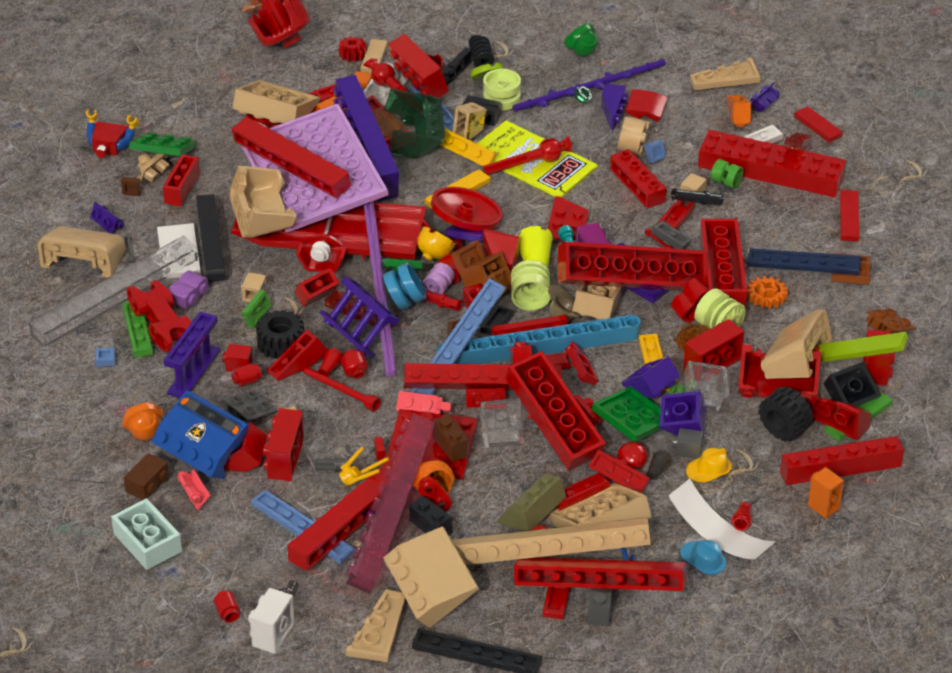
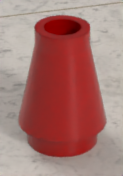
M336 348L327 350L318 372L328 377L341 363L343 354Z
M746 502L740 503L739 508L732 516L731 522L735 529L744 531L751 526L750 504Z

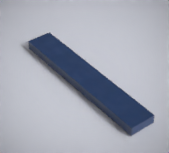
M750 248L747 265L748 267L859 275L861 256Z

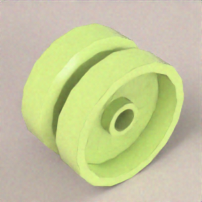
M495 69L488 72L483 79V98L500 101L501 111L513 109V105L520 103L521 78L519 74L509 69Z

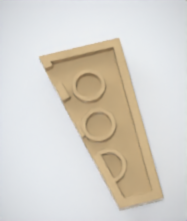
M752 57L746 59V62L740 63V61L733 62L732 66L725 67L722 65L714 71L708 69L691 74L690 82L694 90L760 83L761 77Z

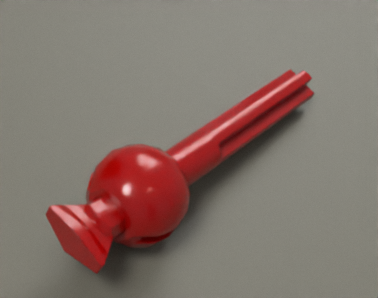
M373 58L364 63L363 66L372 70L371 77L375 84L388 86L424 120L427 119V116H430L431 113L394 78L395 71L391 65L387 63L378 64L377 59Z
M567 136L561 142L554 138H546L541 141L539 148L484 165L483 171L489 175L541 158L545 162H554L560 158L562 151L572 152L570 138Z

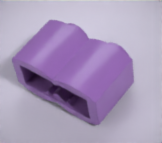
M190 270L184 272L179 280L174 282L168 289L172 294L174 304L185 309L195 305L198 298L205 295L209 289L208 278Z

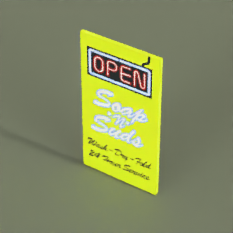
M506 120L477 144L498 153L494 161L497 162L539 148V144L544 138ZM562 151L560 158L554 162H545L541 158L502 171L554 197L559 196L562 198L596 170L598 164L573 152Z

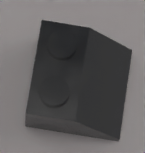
M864 362L830 374L823 383L833 401L859 406L881 397Z

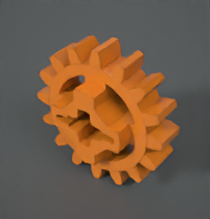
M763 276V279L756 277V281L751 280L750 284L747 285V297L749 302H754V306L761 305L762 309L765 306H768L769 309L772 306L778 308L779 304L783 305L784 300H787L788 287H785L784 282L780 283L779 278L774 280L773 276L769 279L766 276Z

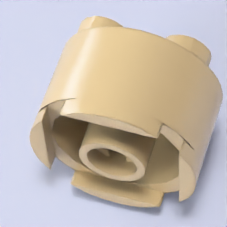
M625 116L617 149L620 151L629 149L633 154L641 156L643 145L641 144L645 143L647 136L644 131L647 132L650 122Z

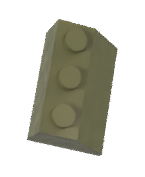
M544 473L497 519V522L522 531H530L536 527L566 498L561 477Z

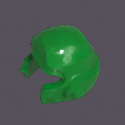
M585 23L573 30L564 39L563 43L568 49H573L577 56L586 57L596 50L598 38L595 34V28L591 24Z

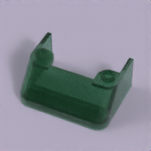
M390 88L383 111L400 115L401 121L405 125L415 126V133L394 130L388 147L391 154L414 159L441 145L445 138L441 100L435 96Z

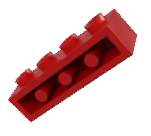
M629 149L610 155V170L647 209L665 203L666 186L647 169L646 165Z

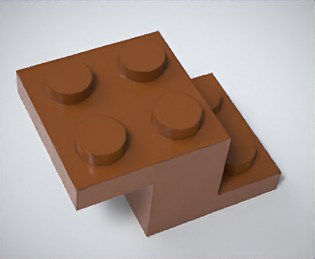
M476 240L451 253L465 287L482 283L484 286L490 278L506 287L504 292L511 289V272L502 252L485 256L479 240Z

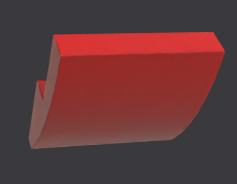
M632 89L624 112L638 119L644 115L658 122L662 116L667 97L652 91Z

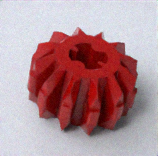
M351 36L350 38H344L340 41L338 48L339 56L342 57V60H347L348 62L361 61L367 51L366 42L362 38L358 39L357 36L354 38Z

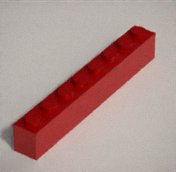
M245 117L231 128L236 143L334 198H338L351 187L350 175L346 170L322 159L319 155L313 154L308 149L284 138L281 134L275 133L270 128L264 127L256 120Z
M405 363L403 368V389L466 390L474 388H505V390H513L505 379L510 365ZM552 365L562 379V365Z
M395 456L388 462H385L379 468V473L370 476L363 483L359 484L351 493L346 495L338 504L332 506L326 514L319 517L314 524L306 528L302 534L287 545L288 561L305 571L310 570L331 550L336 548L341 541H344L367 521L368 516L364 517L361 514L364 510L369 508L373 511L377 505L383 508L413 482V466Z
M534 557L517 559L514 564V585L683 591L687 583L686 562Z

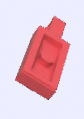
M399 391L396 411L399 412V409L440 414L441 411L451 412L452 404L442 402L443 398L435 395Z

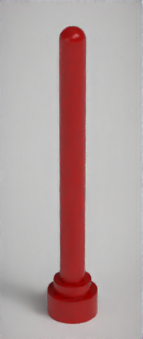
M304 367L302 370L305 375L362 402L365 408L372 412H376L381 405V399L375 395L366 396L309 367Z

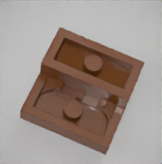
M833 253V254H838V255H851V254ZM852 255L861 256L859 275L832 273L833 282L869 285L871 256Z

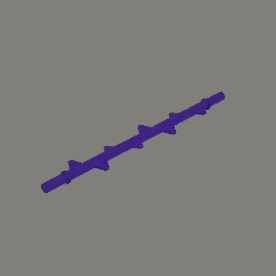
M661 59L652 63H646L639 67L634 66L632 69L616 74L605 72V77L577 84L574 87L561 91L550 89L548 95L528 99L525 102L513 105V110L516 112L532 108L535 105L546 107L548 101L574 95L577 92L594 87L602 90L603 84L623 78H630L632 75L645 71L649 72L652 69L665 66V60Z

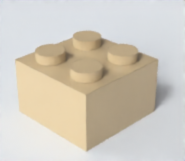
M580 285L576 292L573 312H577L581 316L596 317L597 320L611 318L618 305L621 287Z

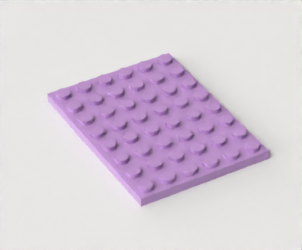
M339 104L270 128L275 133L281 134L290 141H294L297 145L308 149L313 154L319 155L322 159L332 162L335 166L349 173L351 187L338 198L330 196L241 146L251 167L279 169L282 177H284V187L281 188L280 195L285 210L288 208L293 209L297 214L296 223L292 227L284 229L286 233L389 195L385 184Z

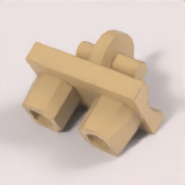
M158 153L154 157L141 154L138 157V167L141 171V174L138 176L140 181L146 178L153 183L159 175L155 171L156 169L162 174L168 171L170 164L164 160L165 154Z

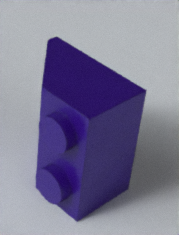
M669 356L646 363L621 383L626 388L632 386L645 397H652L654 399L662 394L661 390L663 388L667 389L675 384L674 380L680 374Z
M701 391L662 395L660 429L677 436L679 428L703 431L704 437L706 405Z

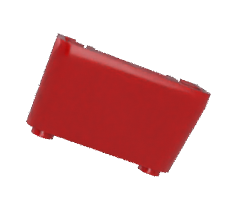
M742 345L738 392L742 394V397H768L779 387H790L800 394L817 397L821 352L812 351L814 360L809 361V368L812 369L813 373L809 378L766 379L764 371L761 369V361L764 360L766 353H761V349H758V352L753 351L752 345Z

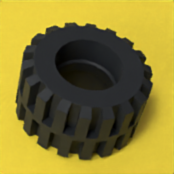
M286 310L268 312L266 316L260 317L256 326L259 351L267 357L271 356L272 359L279 358L305 332L302 318L298 314H294L291 311L286 312Z
M790 387L777 388L759 405L758 414L760 415L761 422H763V426L775 438H780L782 441L787 440L789 442L795 440L813 421L811 416L813 413L809 403L806 402V399L799 392H795Z

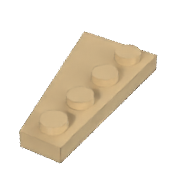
M384 591L374 606L372 614L366 618L364 626L360 632L356 633L352 644L346 648V656L388 662L406 602L402 592Z

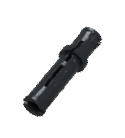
M673 188L671 191V195H675L671 196L672 200L698 202L702 205H722L724 199H720L724 197L723 194L709 193V191L698 192Z

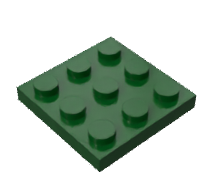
M147 132V134L136 137L135 140L129 142V149L181 156L195 149L197 141L191 140L190 137L174 138V135L171 134L159 136L156 132Z
M632 386L601 399L592 405V411L634 442L661 430V408Z

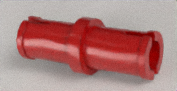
M429 290L426 291L427 299H424V302L438 305L442 309L448 308L457 312L461 310L462 304L459 303H462V300L448 297L444 293L437 294Z

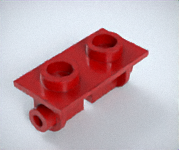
M505 388L466 389V408L505 407Z

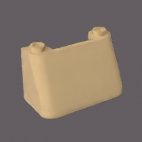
M238 165L230 187L229 197L242 237L253 238L290 228L296 223L297 214L293 209L288 208L285 210L280 195V190L284 187V177H282L279 169Z
M65 226L56 227L43 235L38 242L41 267L50 268L52 262H58L60 256L92 261L93 268L99 267L103 271V277L110 278L126 250L124 239L119 235Z
M817 309L782 329L764 357V360L761 361V369L764 371L766 379L811 377L813 371L809 368V361L814 360L812 354L814 346L817 342L825 344L831 343L833 340L828 316L824 309Z

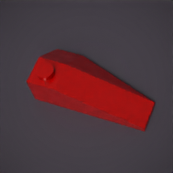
M800 394L809 403L813 413L811 415L813 420L825 426L828 425L856 441L870 427L871 413L852 404Z

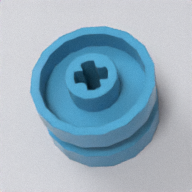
M406 262L398 266V273L390 270L383 274L385 285L399 309L405 310L411 307L412 300L418 303L426 299L423 284L410 263Z

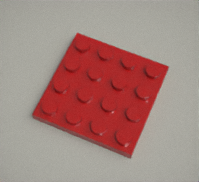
M399 409L386 457L390 460L395 456L412 465L413 474L417 466L422 462L432 460L443 461L451 468L455 479L464 480L477 428V418L451 415L453 420L457 422V425L461 427V430L465 432V435L469 437L468 457L452 462L432 437V422L446 416V414Z

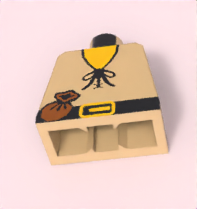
M473 102L457 106L455 109L453 132L471 140L483 130L484 119L488 116V111Z

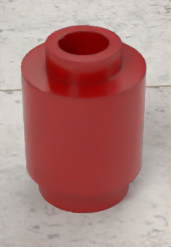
M252 363L234 368V373L231 374L233 383L239 387L255 383L258 379L262 378L259 365H253Z
M220 591L214 597V605L220 618L226 623H232L240 617L239 605L231 591Z

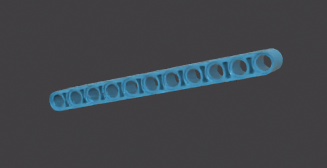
M627 315L471 339L455 364H485L510 360L509 347L514 346L515 342L525 341L526 345H531L532 355L541 351L544 354L565 351V348L572 341L580 349L637 340L638 335H640L641 319L635 315ZM440 344V345L437 347V352L439 351V349L441 348V346H442L443 344Z

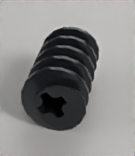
M473 35L469 39V47L474 66L492 65L494 63V56L489 39L485 36Z

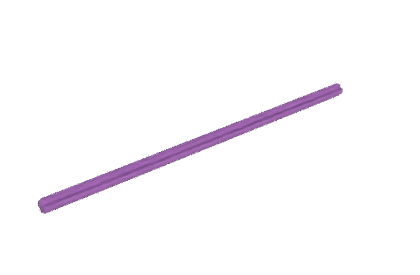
M371 201L364 204L375 296L388 309L374 202ZM390 323L383 326L380 334L386 376L394 377L396 375L391 328Z

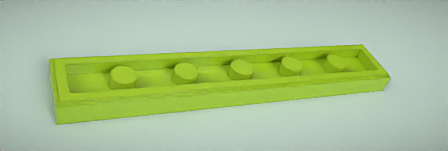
M899 332L815 346L820 347V363L904 351L908 335L906 332Z

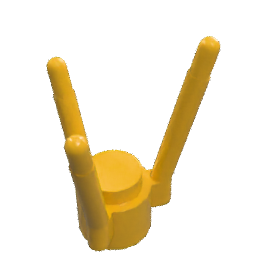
M360 447L347 463L341 466L343 471L339 473V476L346 486H351L355 482L379 473V469L371 470L389 461V458L386 457L359 471L356 466L351 467L350 465L364 450V447Z

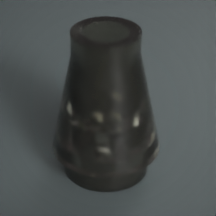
M658 450L653 454L646 473L647 477L657 480L658 476L671 465L672 458L668 452Z

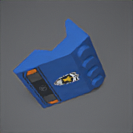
M186 390L159 424L151 443L210 477L224 479L226 474L223 467L230 452L240 446L249 424Z

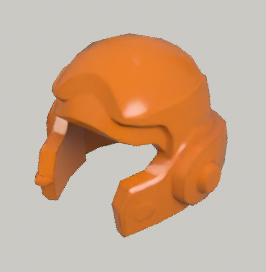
M141 403L129 408L125 412L121 424L136 439L149 441L153 439L164 413L162 408L154 403Z
M432 460L422 462L417 466L412 482L416 490H419L418 484L422 478L431 476L440 484L442 483V487L450 494L455 476L448 464L443 461Z

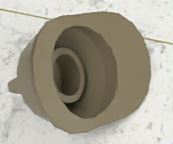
M557 285L549 286L548 293L552 299L549 311L552 316L566 314L567 322H570L573 317L581 316V314L573 312L574 302L563 288Z

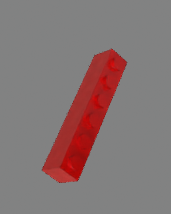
M898 436L782 454L780 473L787 486L811 482L812 475L825 467L839 477L898 468L902 466L904 448Z

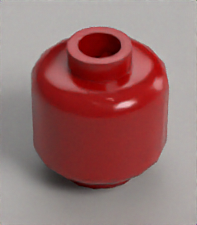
M357 349L346 351L341 358V365L347 377L359 379L364 376L369 368L364 353Z

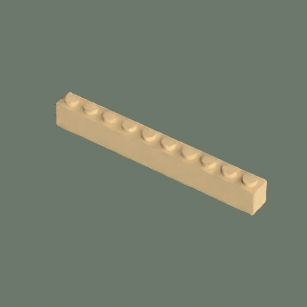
M648 518L452 539L465 565L651 545Z

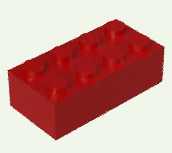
M405 33L388 44L390 49L389 55L395 62L393 66L396 71L401 72L407 81L410 80L416 90L419 89L425 99L428 98L431 102H434L449 92L441 68Z

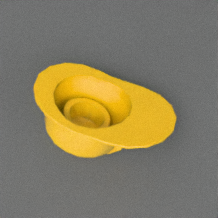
M707 448L703 451L700 458L688 464L686 474L692 481L706 483L728 474L732 469V463L727 457L725 448Z

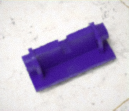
M775 82L770 86L765 85L760 94L756 93L751 98V107L753 106L757 112H763L779 98V91L773 88Z
M94 202L90 216L92 220L111 234H114L115 229H122L124 227L123 220L113 216L105 206Z

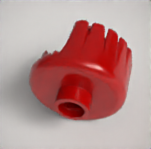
M258 0L261 2V9L257 11L258 16L255 13L252 14V18L249 17L248 23L262 46L269 47L281 42L285 48L302 38L298 31L310 22L311 17L301 0Z

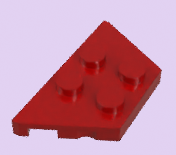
M555 196L547 228L552 233V241L560 240L561 243H564L558 235V230L565 225L571 226L574 232L573 240H576L577 227L587 224L589 210L559 196Z

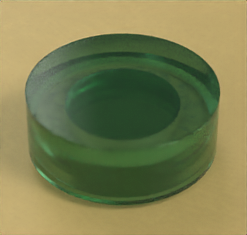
M579 86L574 91L575 98L581 103L585 104L592 98L590 90L584 86Z

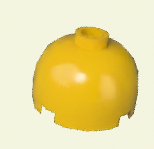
M423 227L419 233L417 245L423 252L422 256L430 261L433 258L440 260L452 252L456 245L452 243V240L437 231L430 233V228Z

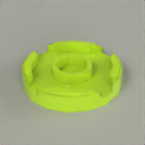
M494 63L495 66L485 64L476 67L470 72V77L475 81L483 80L488 72L495 69H504L501 63Z

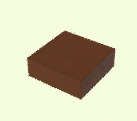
M122 177V194L140 196V179Z

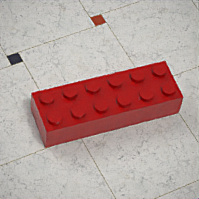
M701 219V251H707V288L709 291L716 288L721 290L746 308L747 286L738 219Z
M543 351L508 367L505 379L568 471L592 460L598 449L604 450L605 441Z

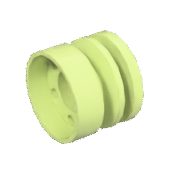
M526 260L514 266L511 271V299L513 303L520 309L535 311L548 304L551 297L548 293L550 271L547 266L536 260Z
M716 288L707 292L698 303L695 310V320L707 329H711L727 319L740 327L744 320L746 309L744 305Z

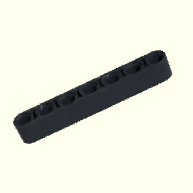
M214 194L197 195L196 201L206 277L208 282L225 281Z

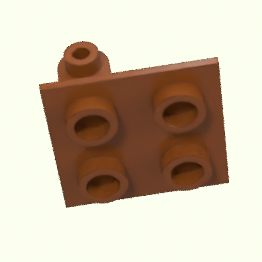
M876 309L866 312L869 314L866 321L875 330L890 331L891 334L899 333V331L916 330V327L911 324L910 320L897 315L894 309Z

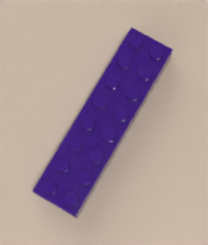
M353 75L336 79V86L333 87L336 99L333 100V104H339L388 190V196L377 200L382 201L398 197L399 170L357 76Z

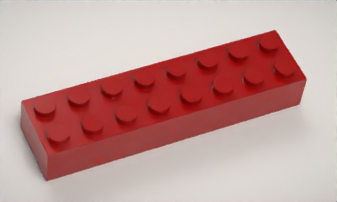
M716 130L708 131L699 149L698 167L712 170L715 162L721 159L729 162L730 165L735 164L743 167L742 177L836 198L842 184L846 168V160L838 157L826 156L820 153L808 152L802 149L799 150Z
M564 242L558 245V283L683 291L687 282L696 278L707 287V251Z

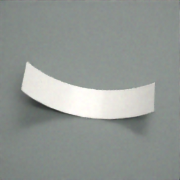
M690 479L668 495L679 513L695 531L706 540L714 541L721 547V550L731 555L745 559H756L776 542L758 539L735 529L734 526L725 521L708 505Z

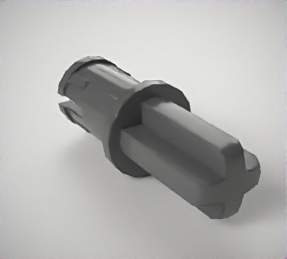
M337 457L335 459H316L315 469L332 470L334 473H337V471H343L341 466L347 463L349 459H337ZM355 460L350 465L351 467L355 466Z

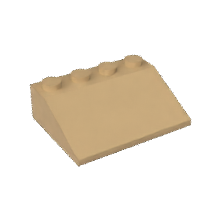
M258 80L235 89L232 109L239 110L241 114H253L255 118L269 119L272 123H285L310 114L320 101V97Z
M613 483L609 488L561 511L554 509L547 515L557 528L652 518L646 495L617 483Z
M444 527L437 528L404 542L383 557L415 617L429 628L479 590L478 585Z

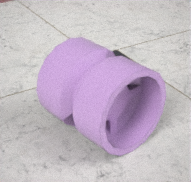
M435 264L422 282L425 292L429 290L437 294L444 293L453 282L455 273L447 264Z

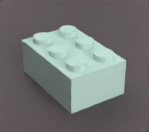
M147 498L111 516L113 534L146 570L182 552L179 532Z

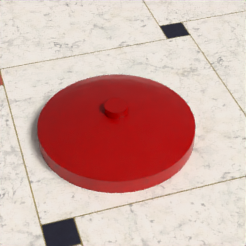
M443 187L436 190L431 199V208L436 215L454 226L467 230H493L500 225L503 216L500 206L494 200L480 192L467 188Z

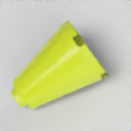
M530 226L522 229L518 237H520L519 252L523 261L536 260L542 262L548 268L553 240L552 233L547 228L546 230L541 229V226Z

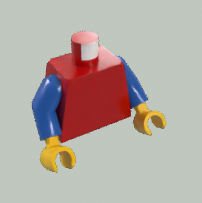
M89 109L86 111L89 119L86 136L98 157L104 158L106 155L116 156L121 150L129 147V142L134 137V128L139 126L140 123L137 117H135L134 121L131 115L127 117L129 126L100 121L94 123L98 118L96 110H94L93 116H90Z

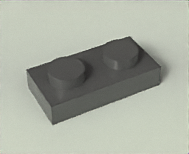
M664 221L655 225L651 231L658 239L670 244L674 249H685L692 241V239Z

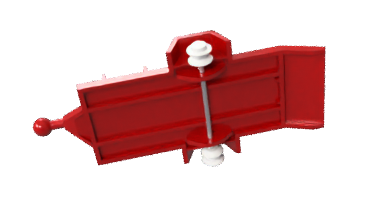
M374 202L381 257L415 259L417 248H419L417 239L422 228L428 227L430 228V233L434 232L425 221L426 207ZM364 204L288 233L283 229L253 238H244L260 246L297 249L296 256L307 271L322 272L331 268L333 273H336L345 253L362 255L363 261L366 255L370 256ZM235 219L231 233L244 238ZM450 239L453 241L452 243L456 244L452 250L453 252L462 248L463 243L461 239Z

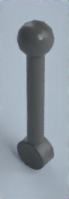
M126 235L125 240L127 241L129 252L128 262L134 263L135 257L132 254L131 247L132 237L131 235Z

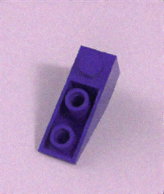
M606 83L602 92L601 107L611 130H614L616 124L620 123L621 114L624 112V103L627 104L628 93H626V86Z

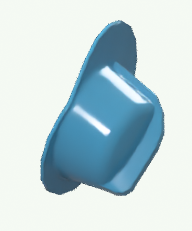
M714 541L688 542L680 550L683 560L705 574H718L726 567V559L722 554L721 547Z

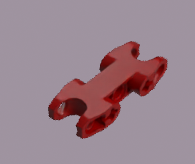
M151 281L150 292L140 291L136 286H128L126 294L131 310L136 316L146 315L151 322L149 324V334L152 340L163 351L170 352L173 345L172 340H179L192 322L186 315L177 317L172 310L174 306L172 294L159 281Z

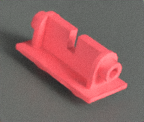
M195 469L191 473L181 471L178 473L177 479L188 494L190 501L199 510L211 495Z

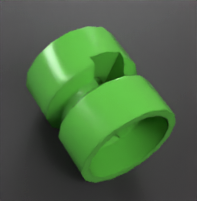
M718 159L712 168L710 178L714 182L720 184L724 182L725 186L735 189L741 182L743 167L735 164L730 165L729 162Z

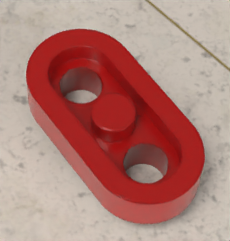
M427 476L419 481L418 489L421 496H426L444 512L451 508L450 495L434 477ZM427 487H431V488H432L431 491H426L425 489H426ZM439 502H444V503H445V504L442 505V506H439V505H438Z

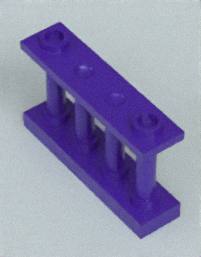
M345 276L341 281L346 286L345 294L331 314L322 310L320 314L325 318L324 322L331 327L334 326L357 347V350L362 351L365 356L367 354L374 358L376 354L369 347L384 325L390 323L396 326L400 320L358 282ZM356 295V303L341 323L336 318L350 298ZM367 305L368 311L354 331H349L347 328L361 307ZM377 314L379 316L377 318L378 322L364 342H361L358 337L373 315Z
M200 311L165 357L164 366L173 368L175 371V381L167 391V395L181 398L186 390L191 391L220 352L219 347L210 345L209 335L218 323L217 316Z

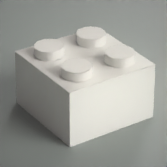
M269 588L265 595L260 597L258 606L250 612L248 619L251 626L250 636L253 647L276 654L294 625L293 595Z

